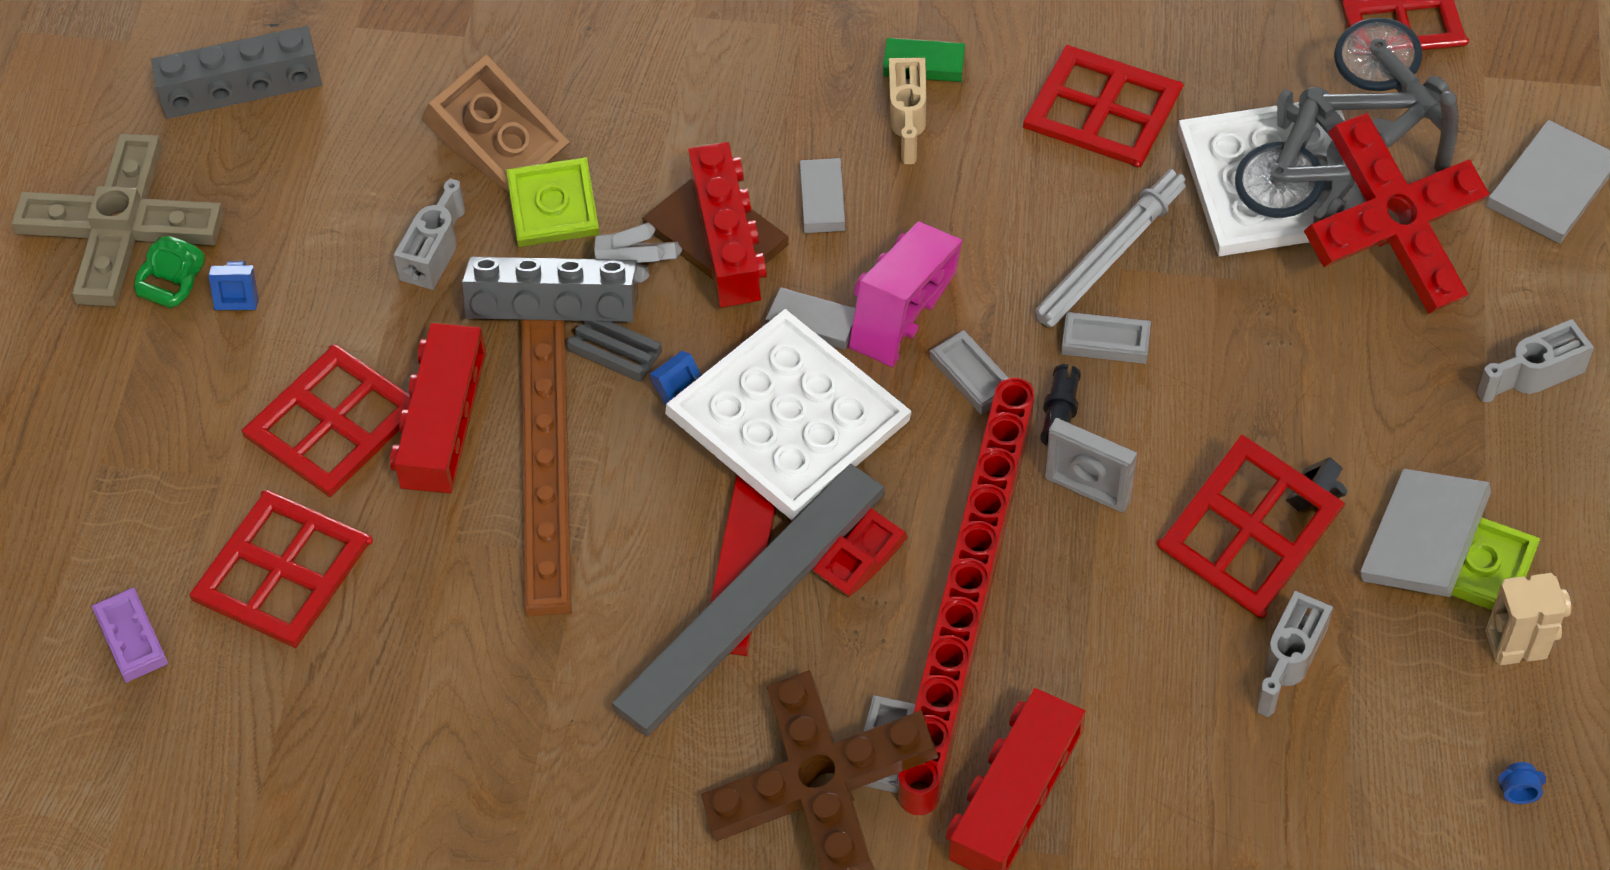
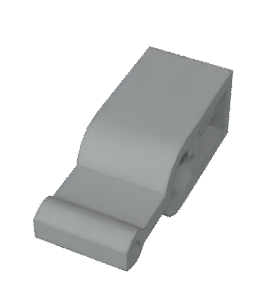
M450 178L444 183V193L438 204L426 206L416 214L394 253L400 281L434 290L456 250L457 241L453 226L456 220L465 213L460 181Z
M1573 319L1532 335L1518 343L1512 359L1500 364L1491 363L1485 367L1477 390V396L1482 402H1491L1495 399L1496 395L1512 388L1522 393L1533 394L1586 372L1594 346Z
M1294 591L1271 638L1265 664L1266 673L1269 677L1262 682L1257 713L1266 717L1271 716L1276 710L1282 685H1295L1305 677L1328 630L1333 606ZM1308 608L1312 609L1309 617L1306 616Z

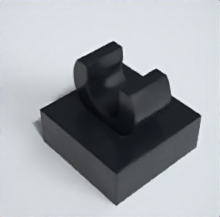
M1331 457L1304 468L1302 472L1304 476L1337 498L1346 496L1348 492L1341 482L1336 481L1343 468ZM1293 491L1290 492L1286 499L1298 512L1313 506L1316 512L1318 510L1317 507Z

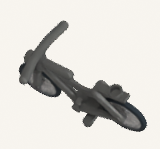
M1388 18L1365 19L1353 24L1342 33L1334 51L1335 64L1339 73L1352 85L1368 91L1396 89L1398 92L1329 94L1323 88L1312 87L1301 93L1298 103L1299 108L1293 105V92L1284 89L1280 93L1277 100V126L1286 130L1294 122L1286 142H1271L1256 147L1241 160L1236 170V191L1241 201L1249 209L1270 218H1287L1298 215L1310 208L1317 201L1322 191H1331L1330 195L1314 214L1313 223L1345 210L1346 201L1343 198L1353 187L1355 180L1347 166L1343 164V159L1334 142L1331 141L1328 146L1326 166H1321L1318 159L1309 150L1305 149L1317 122L1328 135V131L1336 124L1344 122L1335 110L1409 108L1394 122L1383 118L1372 119L1387 148L1392 146L1425 117L1430 119L1441 131L1434 162L1435 172L1437 173L1451 167L1459 123L1457 97L1452 91H1449L1448 84L1440 77L1429 76L1423 85L1419 82L1415 74L1421 65L1422 47L1418 37L1409 27Z

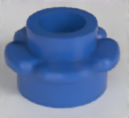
M1517 762L1509 765L1499 775L1498 782L1507 801L1514 804H1529L1542 797V785L1546 783V776L1542 771H1536L1535 767L1530 763Z

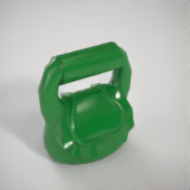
M172 236L159 237L154 244L150 245L146 254L147 260L135 274L134 290L136 295L170 309L179 306L189 296L194 285V278L205 263L203 251L186 241ZM152 274L156 278H163L173 282L175 285H180V289L175 293L144 281Z

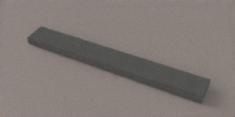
M850 463L612 703L613 711L648 737L819 563L840 536L844 537L865 516L869 509L885 495V487Z

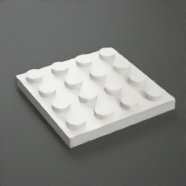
M1299 102L1293 103L1294 106L1299 108ZM1277 106L1179 120L1178 134L1218 257L1309 243L1304 230L1313 224L1314 214L1331 193V191H1322L1317 201L1310 208L1298 215L1287 218H1270L1255 213L1239 198L1235 187V174L1241 160L1258 146L1271 142H1286L1292 130L1294 122L1286 130L1277 126ZM1335 110L1345 121L1342 111ZM1318 122L1305 149L1309 150L1318 159L1321 166H1326L1327 149L1332 139ZM1271 152L1258 157L1247 167L1243 176V185L1248 195L1257 203L1271 208L1294 206L1305 200L1312 192H1286L1280 196L1272 193L1271 168L1276 164L1281 152ZM1302 157L1297 166H1311ZM1354 181L1353 187L1343 198L1346 201L1345 210L1366 202Z
M784 309L666 404L665 414L793 521L850 463L856 467L909 422L912 411L789 311Z

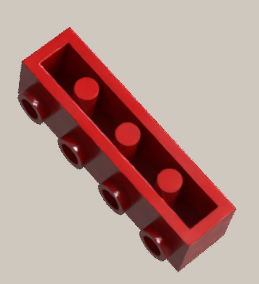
M729 141L688 148L691 181L719 306L723 308L761 301L760 279L766 278L767 273L763 253L755 254L753 247L759 245L755 220L747 221L746 213H751L748 189H740L738 183L744 181L740 157L732 158Z
M431 323L427 339H421L419 343L418 374L413 373L409 382V397L411 399L409 409H403L400 416V433L402 435L400 444L393 445L390 456V468L392 471H396L401 489L452 494L486 356L481 327Z
M1035 687L1027 702L1020 700L1017 703L1009 721V726L1012 729L1006 739L1001 737L997 739L990 752L988 763L992 765L985 777L978 775L975 778L967 796V801L970 802L964 815L956 813L948 827L945 839L950 841L949 860L969 870L1010 869L1083 734L1086 710Z

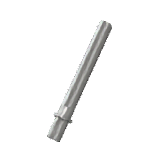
M1169 169L1150 189H1144L1139 195L1140 200L1036 308L1037 321L1047 327H1053L1157 217H1163L1168 212V205L1186 187L1183 183L1186 180L1181 173L1176 174L1173 169Z

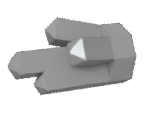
M647 222L615 234L597 235L594 252L595 259L637 260V263L677 259L682 252V248L678 242L639 243L654 237L655 227ZM637 264L639 283L644 282L650 277L648 266Z

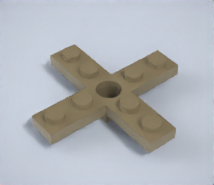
M119 134L105 185L97 186L94 196L21 192L11 223L15 234L88 238L72 292L76 304L117 306L135 241L155 242L159 237L172 236L190 244L216 245L224 216L221 203L147 199L162 149L159 136ZM123 211L122 213H120V214H118V215L109 216V215H111V214L114 213V212Z

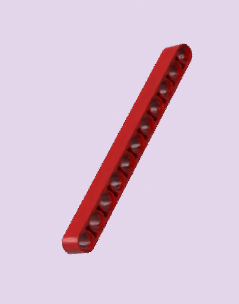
M1017 377L1001 381L994 393L913 712L922 711L933 742L939 744V746L935 747L939 758L898 773L899 803L906 812L913 815L931 813L937 807L941 798L1031 429L1034 389L1029 382ZM992 475H999V476H1002V477H1000V478H994V477H991V476H992ZM990 511L993 512V514H983L980 512ZM973 548H982V549H984L985 551L975 552V551H973V550H971V549H973ZM965 585H972L976 588L972 590H966L961 587ZM955 623H962L967 625V627L955 628L951 625ZM944 662H954L958 666L949 668L941 664ZM935 701H943L948 703L949 705L943 708H938L932 706L931 703ZM915 782H923L928 784L929 787L923 790H916L909 785Z

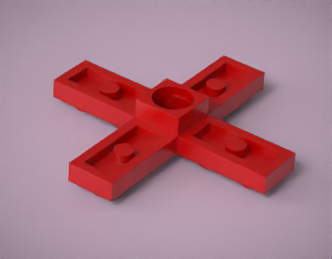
M1368 112L1336 124L1328 133L1366 202L1315 222L1304 230L1322 266L1325 268L1377 245L1381 247L1390 244L1428 314L1466 297L1468 292L1429 223L1479 203L1490 195L1471 160L1468 159L1407 184ZM1387 208L1397 215L1400 224L1391 218Z

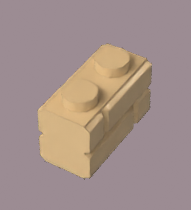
M1552 573L1531 575L1530 580H1527L1525 577L1503 580L1485 629L1494 660L1499 665L1520 663L1522 658L1526 662L1547 659L1554 641L1561 639V623L1564 617H1569L1571 614V601L1567 590L1560 588L1557 576H1554Z

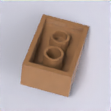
M487 54L429 102L422 117L425 124L449 149L509 193L506 169L548 163L569 144L568 139Z

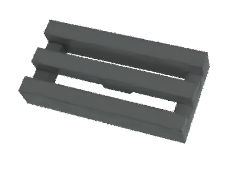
M585 321L584 325L579 324L576 328V336H571L567 341L568 351L638 382L643 380L662 353L660 342L611 321ZM589 340L598 345H601L607 348L609 352L602 350L598 347H595L591 344H588L585 341ZM624 355L630 359L640 362L641 365L639 366L618 356Z

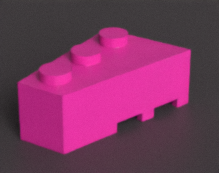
M919 221L906 234L901 233L894 247L888 253L883 252L877 259L875 266L868 273H862L856 282L854 296L858 298L849 348L894 367L900 358V354H898L900 342L904 336L911 339L914 337L919 329V325L914 324V321L923 308L932 310L956 274L963 240Z

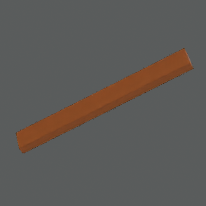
M522 319L525 610L527 617L572 613L565 321Z

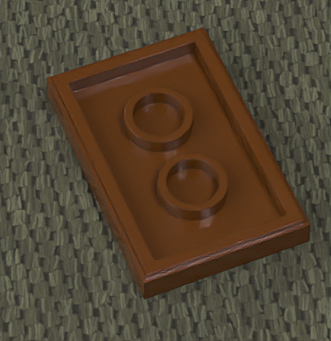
M690 179L642 218L643 224L647 222L655 227L654 235L664 243L678 242L682 248L680 255L714 280L693 185ZM751 209V213H746L747 221L755 220L759 245L753 246L755 254L763 253L766 264L789 245L788 235L753 209Z

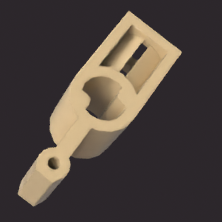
M889 58L890 125L892 131L901 136L902 162L904 164H915L917 160V136L926 127L925 58ZM905 68H909L910 79H906Z

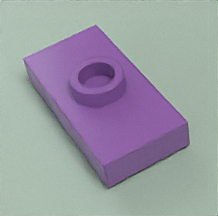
M134 587L92 605L126 683L168 664Z

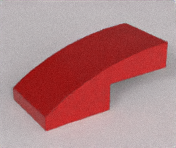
M870 508L846 539L840 536L815 566L813 572L847 597H850L889 561L907 540V534L897 525Z

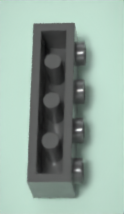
M308 25L151 58L155 85L166 119L323 86Z
M470 257L462 281L465 318L633 322L638 301L637 260Z

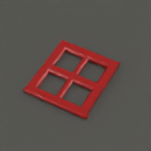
M1340 0L1347 28L1362 21V15L1394 12L1396 20L1411 29L1406 11L1438 8L1446 33L1417 36L1422 50L1461 47L1469 43L1454 0ZM1366 30L1360 31L1351 37L1354 48L1352 54L1354 56L1372 55L1370 44L1373 40H1369ZM1402 34V37L1384 39L1387 47L1393 53L1414 51L1411 43Z
M1066 44L1024 119L1023 128L1139 168L1142 167L1184 85L1181 81H1176ZM1075 65L1110 76L1099 97L1064 86ZM1126 82L1161 93L1150 115L1115 103ZM1058 96L1092 107L1082 129L1046 118ZM1109 113L1144 125L1133 147L1098 136Z
M332 344L320 358L241 431L243 437L325 495L332 497L400 431L402 410L409 409L411 399L409 393L337 344ZM338 366L362 383L334 409L310 391ZM373 390L397 406V408L369 433L345 415ZM297 404L321 422L293 448L269 430ZM333 429L356 445V447L328 473L305 457L304 454Z
M1241 434L1164 538L1157 540V545L1159 549L1258 618H1265L1267 616L1266 610L1344 508L1345 503ZM1246 460L1277 480L1252 514L1221 494ZM1287 488L1318 508L1317 512L1293 543L1262 522ZM1209 509L1240 529L1214 564L1184 543ZM1250 537L1281 558L1256 593L1225 572Z
M264 490L261 492L259 500L189 596L191 601L293 648H297L367 546L373 543V538L367 533L270 490ZM273 512L303 525L282 556L251 543ZM314 531L345 543V546L324 575L293 562ZM239 558L269 571V574L247 604L217 590ZM281 578L312 591L291 623L259 610Z

